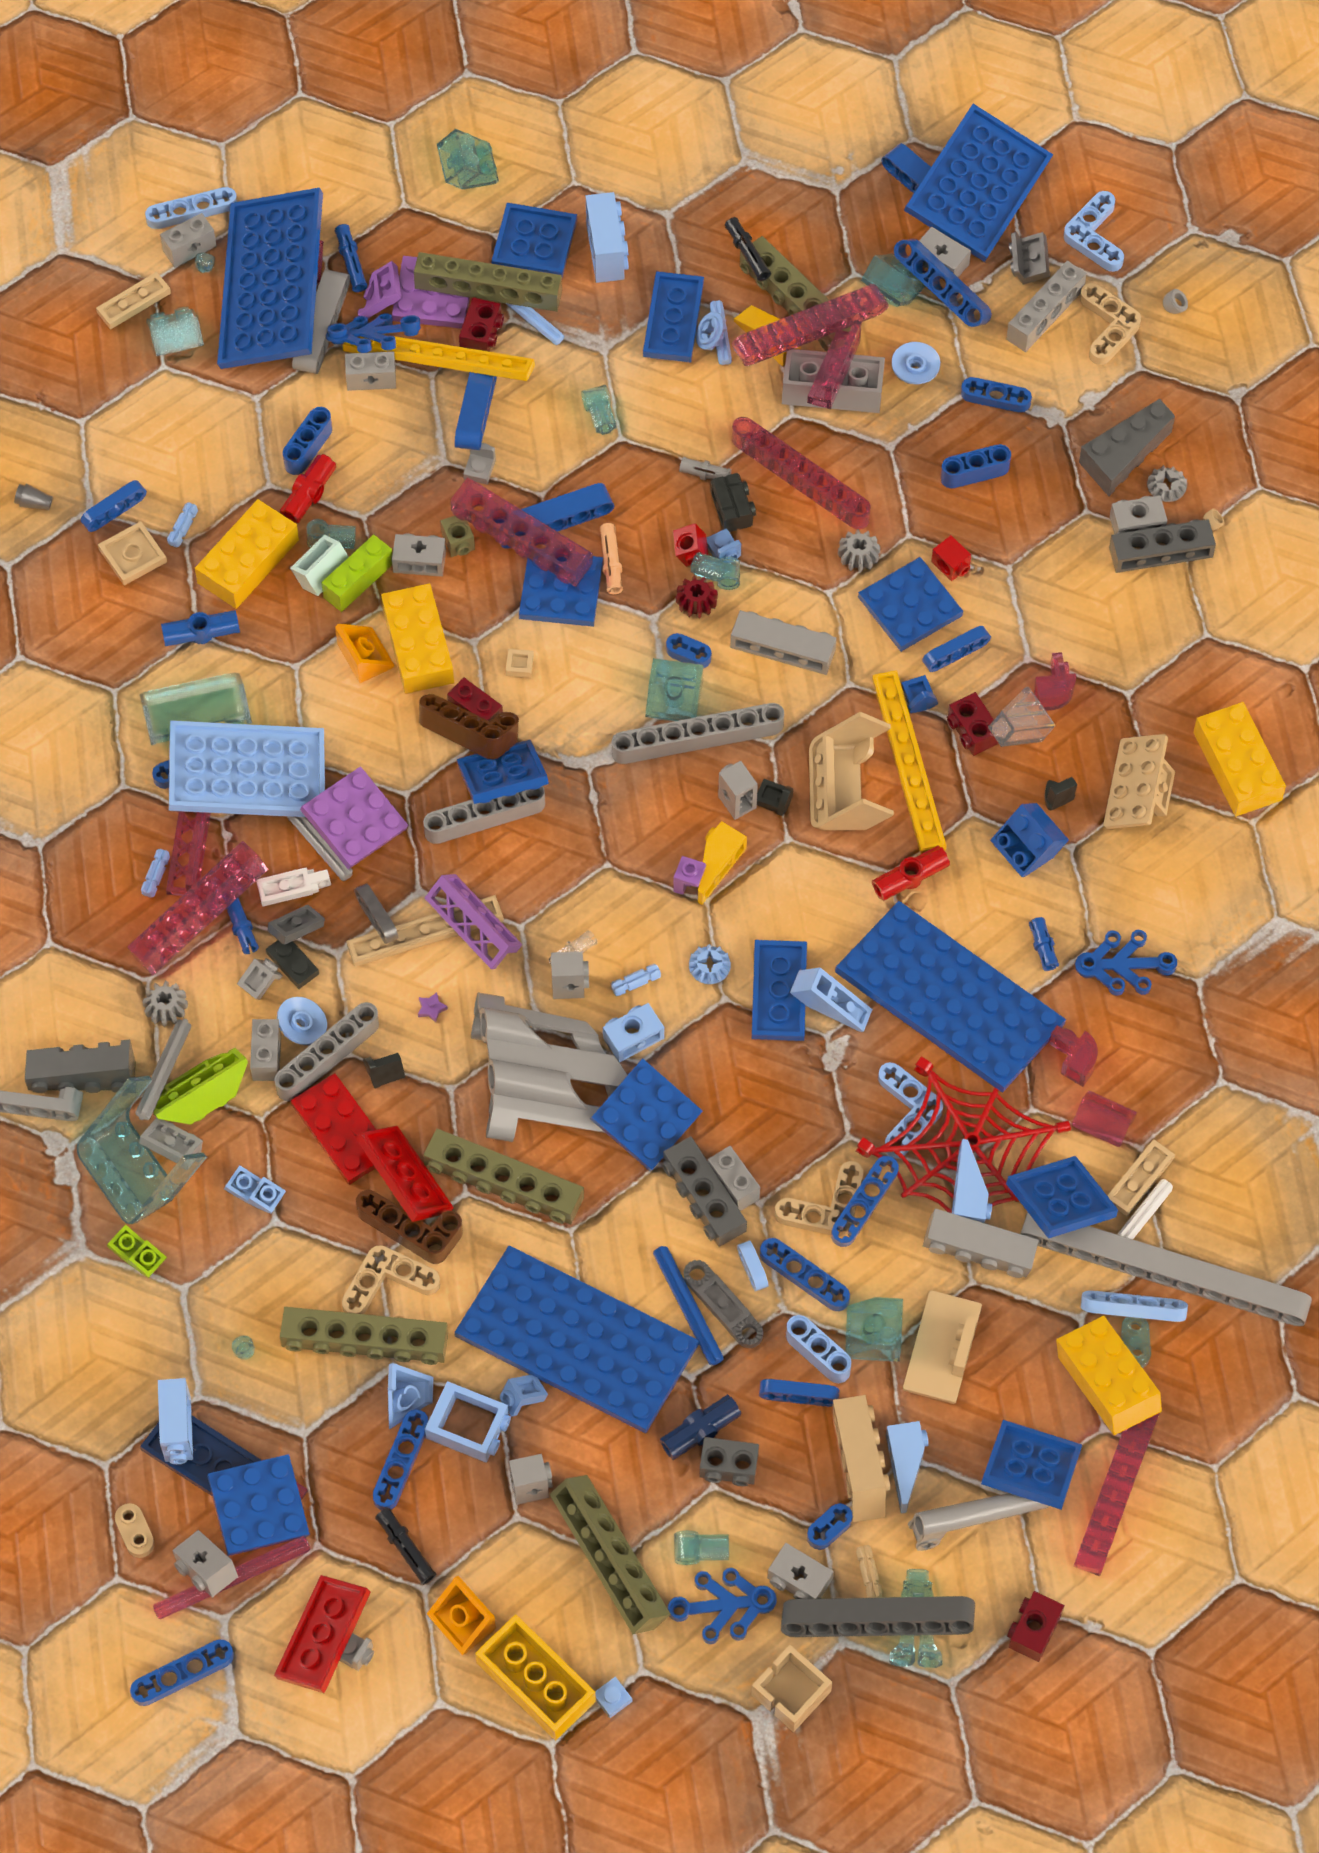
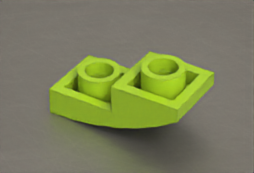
M126 1224L107 1244L110 1250L147 1278L167 1259L148 1240L144 1241Z

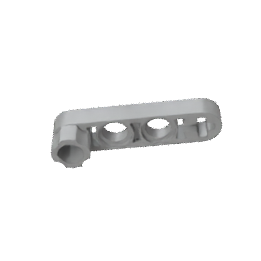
M65 1087L60 1089L59 1097L54 1098L0 1091V1112L76 1121L79 1117L83 1092L76 1088Z

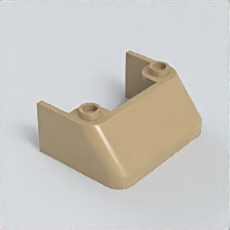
M859 712L812 740L809 747L810 813L813 827L821 830H867L894 815V811L866 799H861L860 764L867 761L873 755V738L890 730L891 724Z

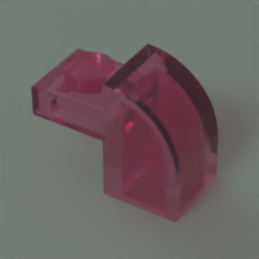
M1062 652L1052 653L1050 663L1051 676L1035 678L1034 694L1037 712L1062 708L1073 697L1076 673L1069 674L1068 661L1064 662Z
M1057 1025L1051 1033L1049 1044L1068 1055L1062 1064L1061 1074L1084 1087L1095 1069L1098 1055L1097 1044L1094 1038L1086 1031H1084L1079 1039L1073 1031L1067 1028L1063 1029Z

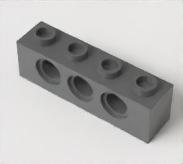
M1196 519L1188 523H1171L1163 527H1146L1138 531L1118 532L1111 535L1109 550L1115 572L1120 573L1213 558L1216 543L1209 519Z
M691 1136L663 1151L662 1167L669 1177H674L677 1182L675 1186L682 1198L687 1197L691 1204L689 1208L696 1219H701L705 1225L703 1227L704 1232L710 1241L714 1240L718 1247L747 1231L746 1219ZM690 1168L693 1169L695 1173L687 1175L684 1174L682 1171L684 1169ZM699 1190H706L709 1192V1194L706 1196H700L696 1192ZM720 1211L723 1215L716 1218L711 1216L710 1213Z

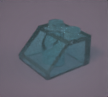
M893 253L875 255L861 279L867 285L866 288L869 291L886 297V302L895 307L909 305L926 287Z
M653 658L645 717L670 721L697 717L703 685L704 665Z
M875 1297L847 1306L845 1352L851 1359L900 1362L903 1299Z

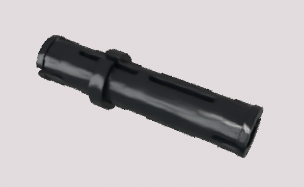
M737 217L730 218L724 226L733 238L734 246L740 249L758 281L768 279L771 276V271L753 245L749 232H745Z
M385 1508L379 1512L375 1519L387 1533V1540L390 1544L396 1546L422 1585L432 1581L437 1574L409 1537V1531L406 1526H401L390 1508Z

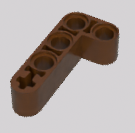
M434 694L424 695L419 700V723L421 726L487 759L501 757L518 742L519 718L512 712L500 713L494 719L488 721Z
M364 1190L356 1198L357 1213L362 1221L429 1263L439 1264L443 1262L463 1235L462 1219L455 1211L443 1212L431 1227L421 1220L412 1222L402 1208L375 1191ZM388 1217L397 1218L393 1223H386L384 1221ZM447 1224H455L457 1226L453 1230L444 1228ZM410 1231L419 1232V1234L415 1237H409L406 1235ZM434 1244L441 1246V1248L437 1251H431L428 1249L431 1245Z

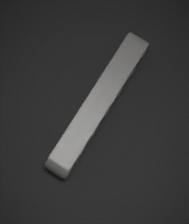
M768 703L616 733L612 738V757L617 763L628 764L773 736L783 730L784 709L779 704ZM774 717L777 718V720L771 721L768 720V718ZM745 722H750V723H752V725H748V726H747V725H744L743 723H745ZM725 727L727 730H719L718 728ZM694 732H701V733H703V734H701V735H695V734H693V733H694ZM669 737H677L678 739H676V740H670V739H668V738H669ZM646 741H650V742H652L653 744L646 745V744H643V743L646 742ZM625 746L628 748L625 750H621L618 747Z

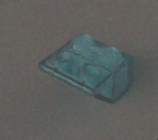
M454 129L437 143L445 183L464 190L499 182L492 147L487 141Z
M181 307L175 309V313L165 315L164 312L150 315L151 319H146L156 356L204 345L198 317L193 309Z

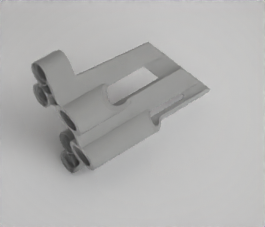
M477 993L471 1039L487 1043L488 1085L491 1098L486 1138L513 1142L518 1118L604 1132L590 1120L600 1107L586 1105L574 1091L570 1079L605 1085L609 1097L627 1077V1074L614 1055H608L604 1052L599 1042V1035L587 1022L505 1005L503 996ZM529 1026L570 1033L577 1049L547 1044Z

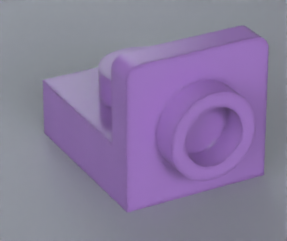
M682 856L673 878L674 892L684 895L687 886L698 887L706 864Z

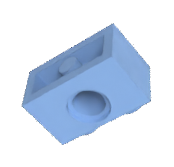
M647 1003L643 1006L633 1007L629 1010L628 1014L619 1019L616 1017L609 1020L603 1027V1039L620 1063L663 1040L665 1027L650 1004ZM635 1028L638 1032L628 1033L626 1030Z

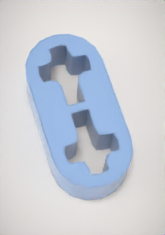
M749 1240L738 1244L737 1250L754 1291L768 1287L765 1271L752 1242Z

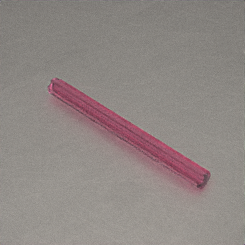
M302 1536L236 1566L238 1578L220 1592L309 1552L310 1545L308 1540ZM193 1586L155 1603L153 1609L157 1618L162 1619L211 1596L206 1591L200 1592Z

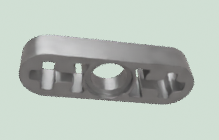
M366 883L355 888V895L361 908L383 942L387 944L398 939L394 923L370 886Z

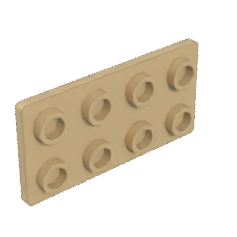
M1165 734L1122 738L1120 740L1103 823L1106 829L1150 825L1153 812L1157 817L1167 816L1175 771L1164 759L1168 737Z
M932 1290L929 1291L904 1381V1391L951 1404L956 1403L982 1308L981 1303Z

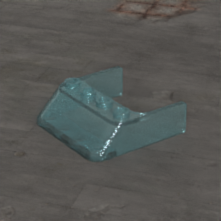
M150 1076L128 1078L77 1144L79 1159L120 1218L127 1224L138 1223L171 1202L207 1158L205 1153L184 1155L167 1175L150 1149L139 1144L140 1135L131 1124L129 1113L132 1105L151 1083L152 1079Z

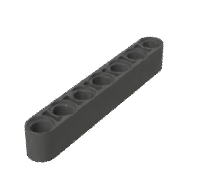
M965 1596L792 1599L785 1601L783 1604L781 1632L789 1637L962 1635L971 1633L974 1630L975 1602Z

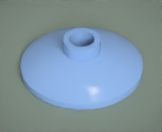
M909 342L903 344L894 352L891 364L893 372L900 380L909 384H924L936 377L940 370L941 362L936 350L928 344Z
M292 997L285 1000L278 1009L277 1019H279V1028L292 1042L300 1045H311L327 1030V1019L324 1012L310 999Z

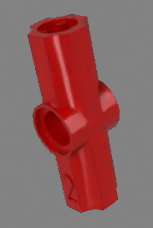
M325 454L317 455L305 474H300L296 478L292 487V493L280 509V514L299 524L311 504L318 503L324 492L326 482L336 469V463Z
M937 845L917 857L905 858L900 866L872 880V886L879 899L885 901L905 889L917 888L922 880L950 866L947 853L942 847ZM907 871H913V872H915L916 874H915V875H908V874H906L905 872H907Z

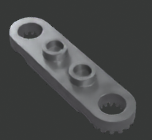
M701 1260L689 1262L684 1269V1281L741 1346L745 1348L758 1346L763 1338L761 1324L756 1321L749 1310L718 1275L710 1269L708 1264ZM694 1269H701L705 1276L701 1280L696 1281L693 1278L691 1279L689 1274ZM745 1328H753L756 1330L757 1335L749 1340L745 1337L743 1338L742 1331Z

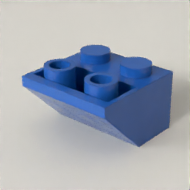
M1037 803L1021 804L990 841L1019 875L1026 877L1053 859L1069 839Z

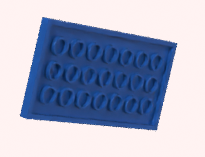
M320 187L230 204L217 361L221 369L312 354L323 192Z
M900 901L886 913L835 968V973L1002 1093L1064 1026L1066 1021L1064 1017Z
M510 1245L455 1331V1337L529 1375L537 1377L539 1380L645 1434L699 1345V1340Z

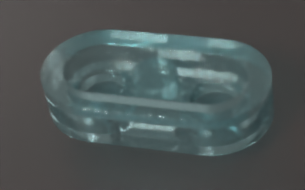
M1126 1317L1121 1326V1340L1132 1354L1133 1350L1136 1349L1142 1352L1140 1356L1134 1354L1133 1356L1141 1367L1144 1368L1149 1363L1151 1357L1148 1321L1144 1318ZM1137 1324L1140 1326V1329L1134 1330L1131 1328V1325Z

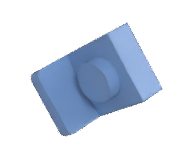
M727 528L707 537L708 550L719 566L725 563H732L741 556V543L739 540L734 541Z
M527 1375L508 1379L500 1394V1400L508 1405V1412L511 1416H517L522 1406L544 1402L548 1393L537 1377Z

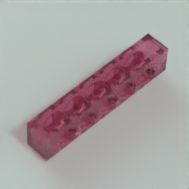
M468 477L451 498V511L458 519L469 521L478 531L482 533L487 532L492 535L499 544L510 546L522 558L528 557L540 569L544 571L549 570L565 584L570 583L576 587L592 565L593 553ZM476 506H481V507H483L484 509H483V510H480V511H477V510H474L473 508L476 507ZM503 519L505 522L496 523L494 520ZM521 531L524 532L525 535L517 536L515 535V533ZM538 544H543L547 547L544 549H538L535 546ZM559 557H565L568 560L560 562L556 559Z
M242 841L128 945L127 948L135 959L153 976L268 869L259 855Z

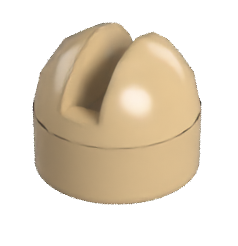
M1214 508L1203 517V520L1209 519L1212 531L1224 525L1223 517Z

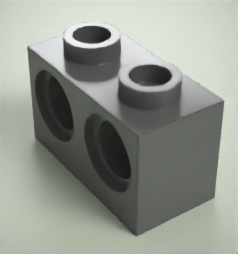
M704 1437L700 1478H704L712 1483H719L723 1480L730 1481L736 1486L754 1485L759 1444ZM716 1457L721 1459L722 1463L718 1466H713L708 1460ZM745 1461L750 1466L747 1469H739L736 1467V1463Z

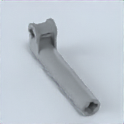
M1007 1493L915 1513L908 1526L910 1529H913L917 1540L916 1549L924 1551L939 1545L941 1539L949 1531L1048 1508L1049 1506Z

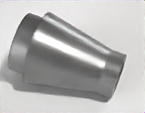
M27 483L25 485L19 484L14 503L19 504V507L49 511L53 496L47 495Z

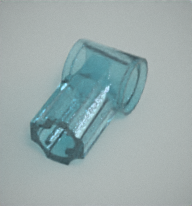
M602 385L582 390L581 396L586 412L590 413L596 433H601L602 435L611 433L612 430L616 429V421L610 407L611 401L607 386Z
M314 519L307 524L306 536L309 548L324 534L339 541L343 548H355L356 526L328 525L321 519Z
M697 553L694 556L691 564V572L694 575L717 581L718 586L725 590H733L740 586V561L737 558L724 557L718 559L702 553Z
M688 1530L679 1531L674 1534V1561L677 1564L693 1565L705 1560H729V1534L699 1535L696 1531Z

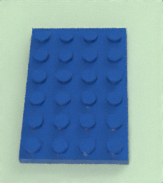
M973 103L907 203L904 211L930 228H935L971 250V254L985 262L1053 154Z

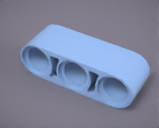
M795 1315L791 1317L787 1322L786 1329L788 1343L830 1381L838 1384L845 1382L849 1378L851 1371L850 1356L805 1316ZM802 1328L805 1330V1333L796 1335L792 1330ZM819 1345L824 1347L825 1351L816 1353L812 1348ZM840 1363L845 1366V1369L836 1371L832 1368V1365Z

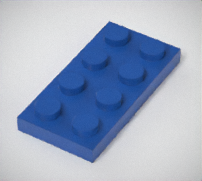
M656 271L643 357L692 362L704 277Z
M755 940L752 1039L804 1041L805 1004L793 996L790 991L799 970H805L807 967V942Z

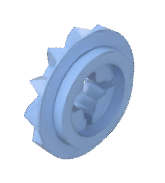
M710 312L700 321L696 331V342L700 348L712 351L715 346L720 345V340L724 339L723 333L727 328L724 326L726 319L722 317V314Z
M708 944L706 947H698L693 954L691 953L689 970L697 981L704 984H716L724 980L729 974L731 962L728 953H725L720 946L713 947ZM709 956L714 963H717L713 964L711 972H709L707 964H702L707 962Z

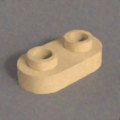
M135 1504L120 1506L115 1513V1522L128 1552L137 1558L148 1556L154 1549V1539L141 1509ZM128 1513L134 1515L131 1520H125L124 1516ZM137 1538H144V1542L142 1544L138 1545L134 1543Z

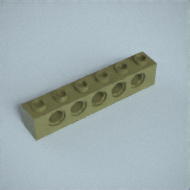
M763 236L752 243L771 271V276L768 279L758 281L740 251V267L742 271L747 275H751L756 280L757 285L772 296L776 304L782 305L788 311L789 316L793 320H797L804 327L808 335L814 336L820 342L825 351L842 353L858 341V327Z
M422 252L418 253L414 268L415 289L558 312L562 295V275Z
M436 1128L423 1155L424 1165L429 1171L435 1174L444 1173L460 1184H471L482 1193L490 1194L491 1192L496 1194L507 1203L514 1204L516 1202L521 1204L528 1211L535 1214L540 1212L548 1215L551 1220L560 1224L564 1222L572 1224L584 1199V1187L438 1128ZM451 1156H458L460 1158L457 1162L447 1160ZM475 1166H482L485 1168L481 1172H475L472 1170V1168ZM502 1175L509 1177L505 1182L496 1180ZM526 1185H530L534 1188L529 1192L521 1190V1188ZM549 1195L558 1197L553 1202L547 1201L545 1198Z
M284 1307L280 1332L282 1347L290 1351L297 1352L302 1349H308L318 1354L338 1352L346 1357H354L358 1354L367 1355L368 1358L376 1360L389 1357L399 1362L419 1360L428 1365H435L438 1362L444 1363L448 1339L447 1322ZM309 1328L317 1330L316 1333L311 1336L303 1334V1332ZM335 1331L344 1333L340 1338H332L330 1336ZM361 1334H369L371 1336L366 1341L357 1339ZM390 1336L398 1338V1340L392 1344L384 1342V1340ZM416 1339L425 1341L421 1346L411 1344Z
M588 1475L566 1478L549 1495L632 1634L654 1630L671 1615Z

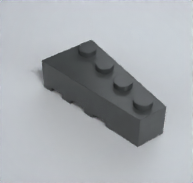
M1158 399L1081 446L1079 463L1102 490L1110 496L1115 491V488L1128 478L1131 471L1136 466L1138 467L1144 461V458L1150 452H1153L1172 432L1175 415L1161 399Z
M130 1039L121 1040V1045L110 1046L109 1042L98 1043V1048H87L83 1044L73 1045L69 1051H64L60 1047L27 1050L25 1067L27 1089L36 1093H45L47 1090L60 1091V1089L65 1087L85 1090L89 1093H98L100 1090L125 1093L127 1090H134L136 1060Z

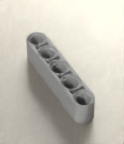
M324 270L316 291L312 354L293 357V369L314 374L319 373L330 342L326 339L327 328L332 324H336L349 288L350 274Z
M541 786L536 790L521 791L509 797L495 798L487 803L474 804L473 800H469L430 812L423 821L425 838L430 843L439 844L537 814L545 807L544 787ZM531 796H537V797H539V798L534 799V800L529 799V797H531ZM507 803L514 804L512 807H505L504 805ZM482 811H489V812H490V813L485 814V815L480 814V812H482ZM458 818L465 819L463 822H456L455 820ZM433 826H440V827H441V828H439V829H437V830L431 829V827H433Z
M368 1002L359 1004L278 1071L274 1080L279 1098L284 1101H290L302 1094L374 1034L379 1028L376 1006ZM365 1016L372 1017V1019L369 1021L361 1020ZM347 1032L353 1034L348 1038H344L341 1036L342 1034ZM325 1049L333 1050L330 1054L321 1053ZM309 1065L313 1067L309 1071L302 1070L304 1066ZM285 1082L293 1083L291 1087H282V1084Z

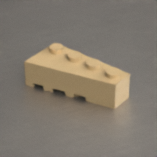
M866 1395L833 1400V1418L839 1449L843 1448L841 1450L843 1472L846 1473L848 1499L852 1500V1521L859 1522L886 1518V1491H890L888 1474L883 1475L882 1468L885 1467L883 1451L877 1450V1445L880 1444L878 1428L872 1427V1422H875L873 1406H868Z

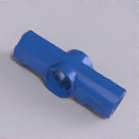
M236 610L212 615L197 612L192 614L189 619L161 624L165 647L192 641L197 644H206L214 637L240 633Z

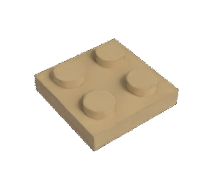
M141 521L98 544L99 551L123 585L167 563L166 556Z

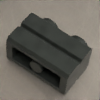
M738 473L712 479L710 481V492L723 530L727 528L731 532L736 531L738 528L751 527L753 525V516H756V509L753 501H748L749 489L747 482L741 481Z

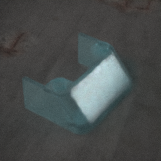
M228 673L150 690L140 694L151 745L169 741L170 720L210 723L224 721L230 724L252 723L244 684L239 673Z

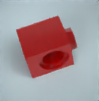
M696 523L673 530L675 555L686 567L696 566L700 562L709 560L706 533Z
M950 535L933 548L931 562L952 582L958 576L962 577L969 571L971 554Z

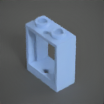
M186 1378L158 1380L160 1446L165 1462L183 1464L187 1460H193L191 1396Z
M447 1381L426 1425V1439L487 1463L490 1455L494 1456L500 1444L498 1437L501 1430L505 1432L509 1426L511 1416H509L508 1405ZM457 1398L496 1414L482 1445L443 1430Z

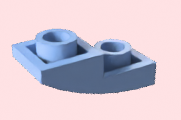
M240 1165L224 1188V1190L237 1198L270 1214L286 1192L267 1178L263 1177L261 1179Z

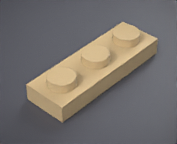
M155 272L96 308L97 314L111 330L171 294V290L162 277Z
M1152 1140L1107 1195L1118 1211L1125 1216L1130 1214L1174 1160L1175 1154L1156 1140Z

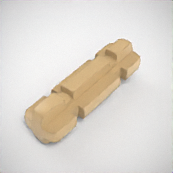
M869 1545L860 1546L857 1548L856 1554L858 1561H861L859 1566L864 1586H867V1598H882L883 1592L881 1585L878 1584L879 1577L875 1561L872 1559V1549Z

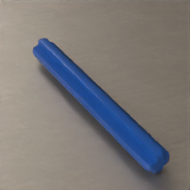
M658 1247L653 1251V1255L695 1338L699 1340V1346L710 1365L719 1364L723 1361V1355L668 1247Z

